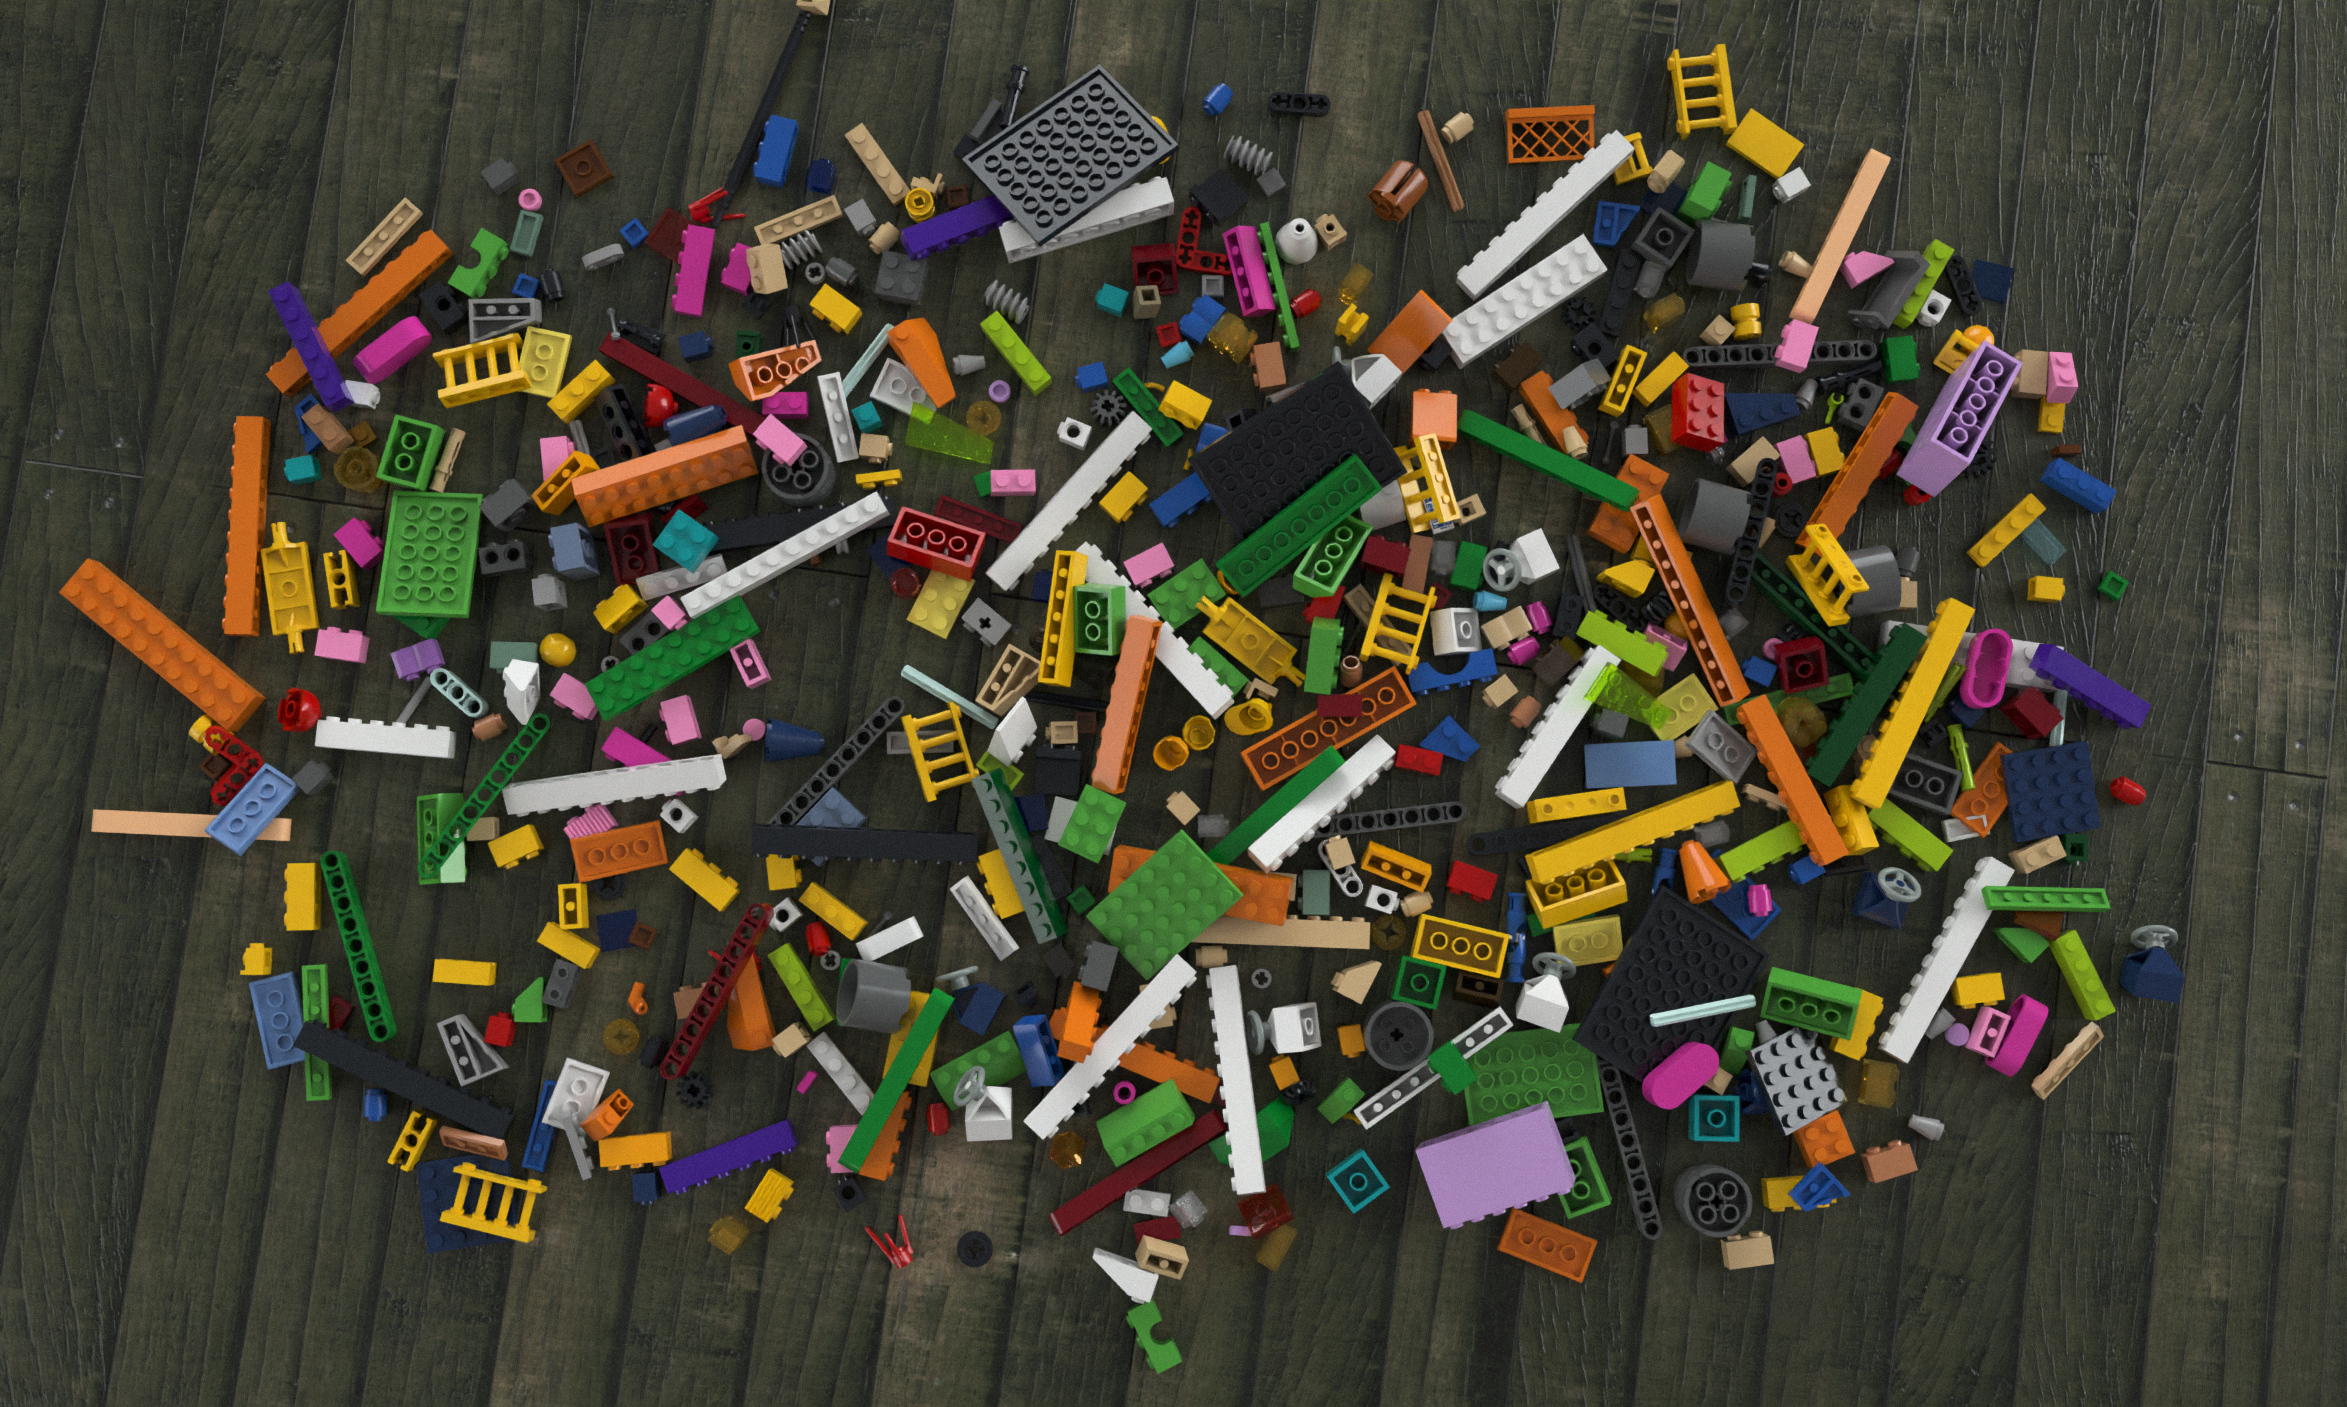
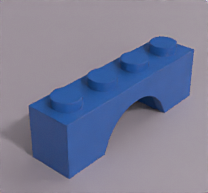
M1490 648L1468 654L1464 668L1459 673L1453 675L1438 673L1428 662L1418 664L1416 669H1412L1410 674H1405L1410 693H1415L1416 697L1427 695L1429 694L1428 690L1436 688L1437 692L1450 690V685L1458 684L1460 688L1472 685L1471 681L1478 679L1480 683L1492 681V676H1496L1498 671L1493 650Z

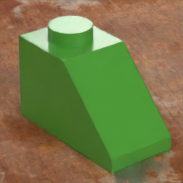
M1995 927L1992 930L2023 963H2032L2050 945L2045 940V936L2027 928Z
M539 977L515 999V1003L512 1005V1016L515 1017L514 1022H547L548 1004L541 1001L549 977Z
M1732 1026L1729 1027L1723 1038L1719 1055V1067L1735 1074L1740 1073L1747 1060L1745 1052L1751 1049L1755 1032Z
M1347 1076L1317 1109L1333 1124L1346 1114L1365 1093Z

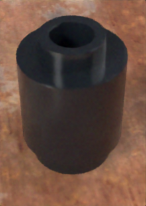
M553 268L543 270L541 272L542 275L538 279L544 297L548 299L549 303L565 299L564 293H566L560 272L554 271Z
M652 1034L651 1038L647 1039L638 1059L642 1060L641 1065L652 1070L654 1066L659 1067L668 1049L666 1047L668 1041Z

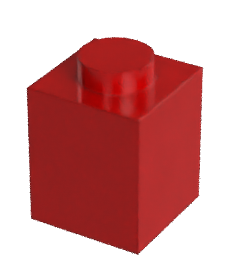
M498 1012V1015H491L489 1017L484 1038L485 1043L503 1047L512 1046L517 1022H514V1018H511L512 1014Z

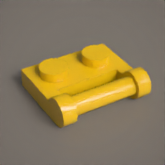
M1640 132L1624 136V138L1630 144H1633L1641 169H1636L1631 156L1613 172L1616 185L1651 175L1653 168L1648 164L1641 143L1642 136Z
M1957 329L1952 333L1947 343L1933 360V364L1950 374L1968 357L1953 347L1956 342L1972 352L1979 346L1964 337L1962 332Z

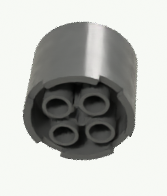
M1698 219L1688 250L1686 266L1687 284L1743 291L1747 284V280H1744V277L1747 276L1749 269L1752 268L1755 236H1751L1754 226Z
M794 433L808 447L791 466L786 463L781 465L772 457L774 453L768 448L762 460V473L767 485L784 503L796 508H810L820 504L830 495L835 485L836 471L833 461L819 442L810 436ZM800 465L802 470H797V472L795 473L793 468H798V466Z
M1697 478L1690 488L1679 522L1678 533L1682 542L1731 556L1736 550V546H1733L1734 543L1742 537L1751 506L1747 503V498H1750L1751 493Z
M1886 545L1845 552L1869 586L1868 591L1853 593L1845 604L1844 609L1849 617L1854 618L1897 610L1901 602V579L1896 559L1890 548ZM1828 563V565L1826 566V570H1827V571H1830V574H1829V579H1830V577H1831V575L1833 574L1834 570L1832 569V567H1831V566L1829 565V563ZM1841 580L1838 581L1832 591L1837 599L1845 589Z
M851 959L843 972L838 990L836 1014L839 1025L896 1034L901 1028V1024L898 1023L903 1013L907 1014L910 1001L911 980L906 979L908 969Z
M1388 1000L1379 1003L1365 1016L1361 1027L1365 1050L1369 1056L1380 1065L1391 1070L1404 1071L1418 1066L1427 1058L1433 1045V1028L1428 1017L1422 1010L1406 1002ZM1395 1028L1401 1033L1397 1040L1390 1036V1033L1394 1032Z
M1710 1162L1690 1165L1679 1174L1674 1183L1672 1199L1677 1214L1685 1223L1705 1235L1711 1237L1733 1235L1738 1232L1737 1230L1744 1225L1751 1215L1752 1195L1748 1185L1736 1173L1720 1165ZM1715 1197L1719 1198V1200L1715 1202V1205L1710 1203L1711 1200H1714Z

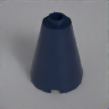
M713 404L670 416L663 421V427L665 431L669 430L671 437L668 440L671 445L677 446L716 433L726 424L728 416L722 406Z
M767 718L764 762L818 755L819 750L823 751L824 737H820L819 732L777 719Z
M1746 1069L1741 1071L1736 1080H1739L1738 1087H1733V1094L1740 1096V1114L1770 1113L1753 1071Z

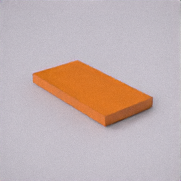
M1421 289L1367 350L1371 354H1384L1403 375L1453 320Z
M1999 741L1995 742L1972 774L1976 789L1960 791L1954 800L1950 812L1952 817L1959 819L1963 825L1979 834L1981 838H1985L2008 806L2000 755L2014 752ZM1985 814L1988 825L1984 826L1983 818L1968 820L1965 817Z
M659 819L570 839L579 883L669 863Z
M1513 1207L1497 1249L1582 1283L1597 1240Z

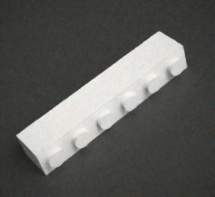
M326 716V720H318L315 746L454 759L457 733L450 731V727L436 726V730L428 729V725L414 724V728H408L406 723L392 722V726H385L384 721L370 720V724H362L361 719L348 718V722H340L339 717Z

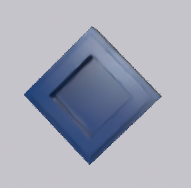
M634 218L619 230L633 249L650 237V234L637 218Z
M520 273L512 293L522 298H536L541 285L538 279Z

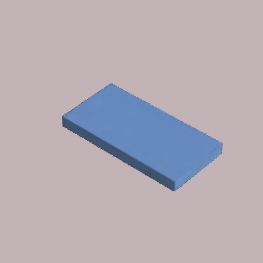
M1674 740L1584 744L1587 789L1677 784Z
M265 763L204 831L241 856L301 788L293 780Z
M289 972L250 982L249 987L268 1070L305 1061V1051L293 1046L304 1025L303 1005L296 973Z

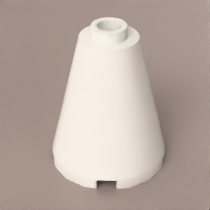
M1294 219L1278 231L1275 239L1276 250L1280 258L1286 263L1299 265L1308 262L1316 254L1318 248L1317 234L1305 219Z

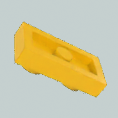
M2046 395L2041 397L2038 432L2062 433L2065 403H2048Z
M899 469L856 475L857 485L863 487L864 490L874 489L876 485L884 484L885 487L897 486V482H903L902 473Z

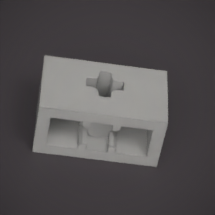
M552 574L538 575V579H531L534 606L545 611L568 608L565 582L557 579V577H552Z
M979 598L975 600L961 617L965 622L963 626L971 633H974V631L978 632L981 635L980 640L988 647L993 645L997 648L1013 629L1009 622ZM983 620L985 622L990 620L989 624L991 627L989 629L987 627L982 629L981 622Z

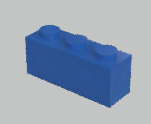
M771 115L770 120L766 121L764 126V142H760L758 149L760 157L753 166V174L758 183L783 189L799 131L796 120Z
M2061 458L2050 462L2039 480L2094 513L2106 510L2117 490Z
M1194 472L1150 503L1149 508L1164 529L1168 526L1173 528L1181 522L1180 518L1185 514L1188 516L1192 515L1199 509V504L1204 501L1209 503L1213 498L1197 473Z
M1047 1015L1022 1017L1013 1025L1031 1085L1032 1087L1054 1086L1065 1076L1060 1057L1057 1056L1058 1051Z

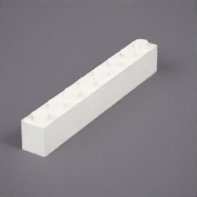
M1377 734L1248 848V856L1266 874L1270 870L1275 871L1283 863L1282 860L1287 855L1290 857L1299 849L1298 845L1303 841L1308 842L1315 835V830L1320 826L1322 828L1331 821L1333 814L1342 812L1351 798L1356 799L1359 797L1367 784L1372 785L1379 778L1378 774L1384 769L1386 771L1395 764L1396 752Z
M1499 1006L1452 1039L1463 1057L1467 1059L1514 1025L1501 1006ZM1428 1057L1421 1064L1407 1071L1354 1109V1113L1366 1130L1441 1077L1439 1073L1434 1074L1428 1066Z

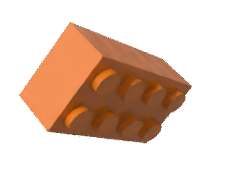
M1630 454L1625 458L1615 478L1640 491L1634 503L1635 505L1645 498L1660 493L1669 474ZM1602 502L1585 534L1625 554L1630 550L1640 529L1631 510L1630 512H1625Z

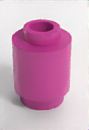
M1542 601L1525 607L1527 611L1525 613L1533 628L1532 632L1537 631L1538 635L1551 630L1550 626L1553 625L1546 605H1543Z
M1531 636L1509 646V652L1506 655L1512 664L1516 663L1520 666L1537 656L1541 649L1536 639Z
M1767 884L1749 886L1747 894L1750 913H1755V917L1768 916V911H1773L1770 889L1767 888Z
M1128 1080L1119 1081L1113 1090V1096L1120 1104L1131 1103L1136 1095L1134 1084ZM1126 1087L1129 1089L1128 1095H1122L1120 1090Z

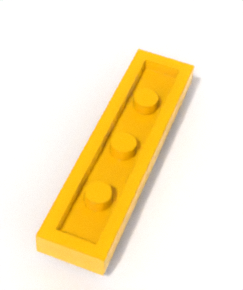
M2032 493L2028 494L1966 553L1981 568L1985 567L2046 510L2045 506Z

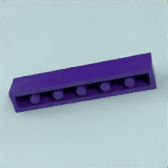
M989 196L903 229L900 239L911 261L915 259L924 260L931 253L936 251L938 253L944 252L954 244L962 245L972 237L977 236L980 238L987 235L990 230H999L1003 223L1014 220V218L993 196Z
M287 281L269 290L268 293L325 406L337 412L355 403L298 288Z
M2039 644L2028 667L2036 672L2035 675L2037 677L2053 682L2052 686L2068 691L2070 697L2084 701V705L2090 709L2099 710L2101 716L2117 721V726L2129 730L2130 727L2141 728L2151 707V704L2054 644Z
M789 1118L660 1167L659 1170L667 1193L675 1192L678 1195L688 1191L687 1186L696 1183V1186L699 1187L709 1183V1178L716 1175L718 1179L731 1175L730 1170L738 1168L739 1171L750 1168L753 1161L759 1160L760 1163L773 1159L772 1154L781 1152V1155L794 1151L793 1146L799 1143Z

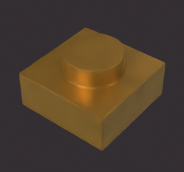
M366 420L347 431L355 440L354 444L360 451L379 440L373 428Z

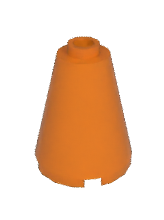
M1689 840L1681 844L1682 848L1679 850L1687 895L1691 904L1711 900L1716 897L1715 895L1720 890L1723 894L1731 889L1730 881L1700 842Z

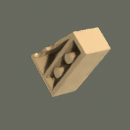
M1009 644L975 701L997 715L1002 716L1022 696H1025L1039 683L1038 677L1041 661Z

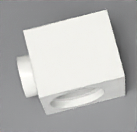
M1800 167L1777 179L1772 185L1775 197L1781 200L1782 204L1804 193L1811 186Z
M1932 289L1915 318L1923 326L1934 327L1940 322L1951 299ZM1928 306L1934 309L1935 315L1928 311Z
M346 380L345 384L355 402L349 406L375 410L376 404L380 401L379 388L370 383Z
M1067 417L1065 422L1060 423L1057 434H1059L1061 442L1084 451L1092 433V427ZM1077 429L1080 433L1076 438H1071L1068 436V431Z
M670 799L661 808L663 812L660 816L679 833H684L698 818L679 799H674L673 801ZM679 808L682 811V817L676 821L673 818V812Z
M1370 885L1364 906L1391 914L1392 910H1397L1400 899L1397 898L1398 893ZM1380 894H1386L1389 899L1388 904L1384 907L1380 906L1377 902Z
M787 897L773 908L774 916L769 925L775 931L778 929L780 932H783L804 914L791 897ZM783 909L789 914L786 922H781L778 917L779 912Z

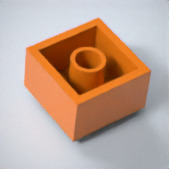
M1834 1109L1793 1132L1805 1164L1809 1168H1813L1818 1162L1826 1165L1855 1153L1838 1110Z

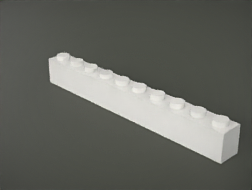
M1617 130L1612 134H1606L1600 141L1601 145L1596 149L1591 148L1584 155L1585 159L1580 164L1576 162L1568 170L1569 174L1564 179L1560 177L1552 185L1553 189L1549 193L1546 191L1537 198L1536 201L1538 203L1532 208L1530 206L1521 213V218L1516 223L1512 221L1505 228L1506 232L1501 237L1496 236L1489 243L1490 247L1485 252L1481 250L1474 256V262L1470 266L1465 265L1458 271L1456 283L1473 301L1632 156L1635 148Z
M1134 411L1130 412L988 568L985 574L1004 591L1008 588L1010 590L1014 589L1020 582L1017 578L1023 572L1027 574L1033 568L1034 564L1032 562L1037 556L1041 558L1049 550L1047 545L1052 540L1056 542L1064 533L1062 528L1066 524L1070 526L1078 518L1076 513L1080 508L1086 509L1093 501L1090 497L1095 492L1100 493L1106 487L1107 483L1105 481L1110 475L1114 477L1122 469L1120 464L1125 459L1129 461L1135 455L1136 451L1134 449L1139 443L1143 445L1151 437L1149 432L1152 428Z
M876 491L682 596L680 599L690 617L696 619L738 595L741 596L890 514Z
M1085 542L1076 550V552L1088 556L1085 577L1087 583L1125 586L1126 621L1131 615H1142L1159 620L1160 614L1152 605L1148 608L1143 603L1146 599L1138 590L1133 592L1129 588L1131 583L1124 575L1119 577L1114 572L1117 568L1109 559L1105 562L1100 557L1103 553L1095 544L1090 546ZM1165 621L1162 623L1155 656L1214 720L1217 719L1234 703L1231 697L1234 693L1225 684L1221 686L1216 681L1219 677L1211 668L1206 670L1201 665L1204 661L1196 652L1192 655L1187 650L1189 645L1181 636L1177 639L1172 634L1175 630Z
M717 754L510 783L502 789L508 815L516 814L520 817L528 815L533 811H537L538 814L547 813L555 808H558L559 811H564L576 805H579L580 808H585L598 802L601 805L613 803L614 800L622 799V802H629L634 800L635 797L643 796V799L654 798L657 796L656 794L672 796L677 794L678 791L694 793L699 791L700 788L715 790L720 788L727 778L722 756Z
M1984 857L1977 862L1974 876L1965 883V892L1962 897L1955 901L1953 906L1955 910L1944 921V929L1941 935L1934 939L1930 955L1927 954L1924 957L1920 973L1913 977L1910 991L1901 998L1900 1009L1891 1016L1889 1021L1890 1027L1879 1038L1878 1042L1880 1044L1878 1049L1900 1062H1909L1992 910H1987L1981 889L1985 886H2006L2015 871L1993 857Z
M1176 954L1094 1043L1091 1056L1086 1055L1084 1063L1077 1062L1023 1122L1043 1140L1046 1136L1051 1138L1059 1130L1057 1124L1062 1119L1066 1122L1075 1112L1072 1108L1077 1103L1082 1105L1090 1096L1087 1093L1092 1086L1097 1088L1105 1079L1102 1075L1108 1069L1112 1072L1121 1062L1118 1058L1124 1052L1127 1055L1136 1046L1133 1041L1138 1036L1143 1038L1151 1029L1148 1025L1154 1019L1159 1021L1167 1012L1164 1010L1165 1006L1169 1002L1173 1005L1181 997L1179 991L1184 986L1189 988L1197 979L1194 976L1197 971Z
M1236 965L1210 968V975H1206L1207 987L1212 988L1213 997H1209L1210 1010L1215 1012V1019H1212L1213 1033L1217 1032L1218 1041H1215L1214 1045L1216 1055H1220L1221 1063L1217 1064L1218 1076L1223 1077L1224 1086H1220L1221 1099L1226 1100L1223 1118L1224 1122H1228L1229 1131L1226 1132L1227 1145H1231L1232 1154H1228L1229 1166L1234 1168L1235 1177H1231L1232 1189L1237 1191L1239 1196L1265 1193L1266 1188L1238 968Z

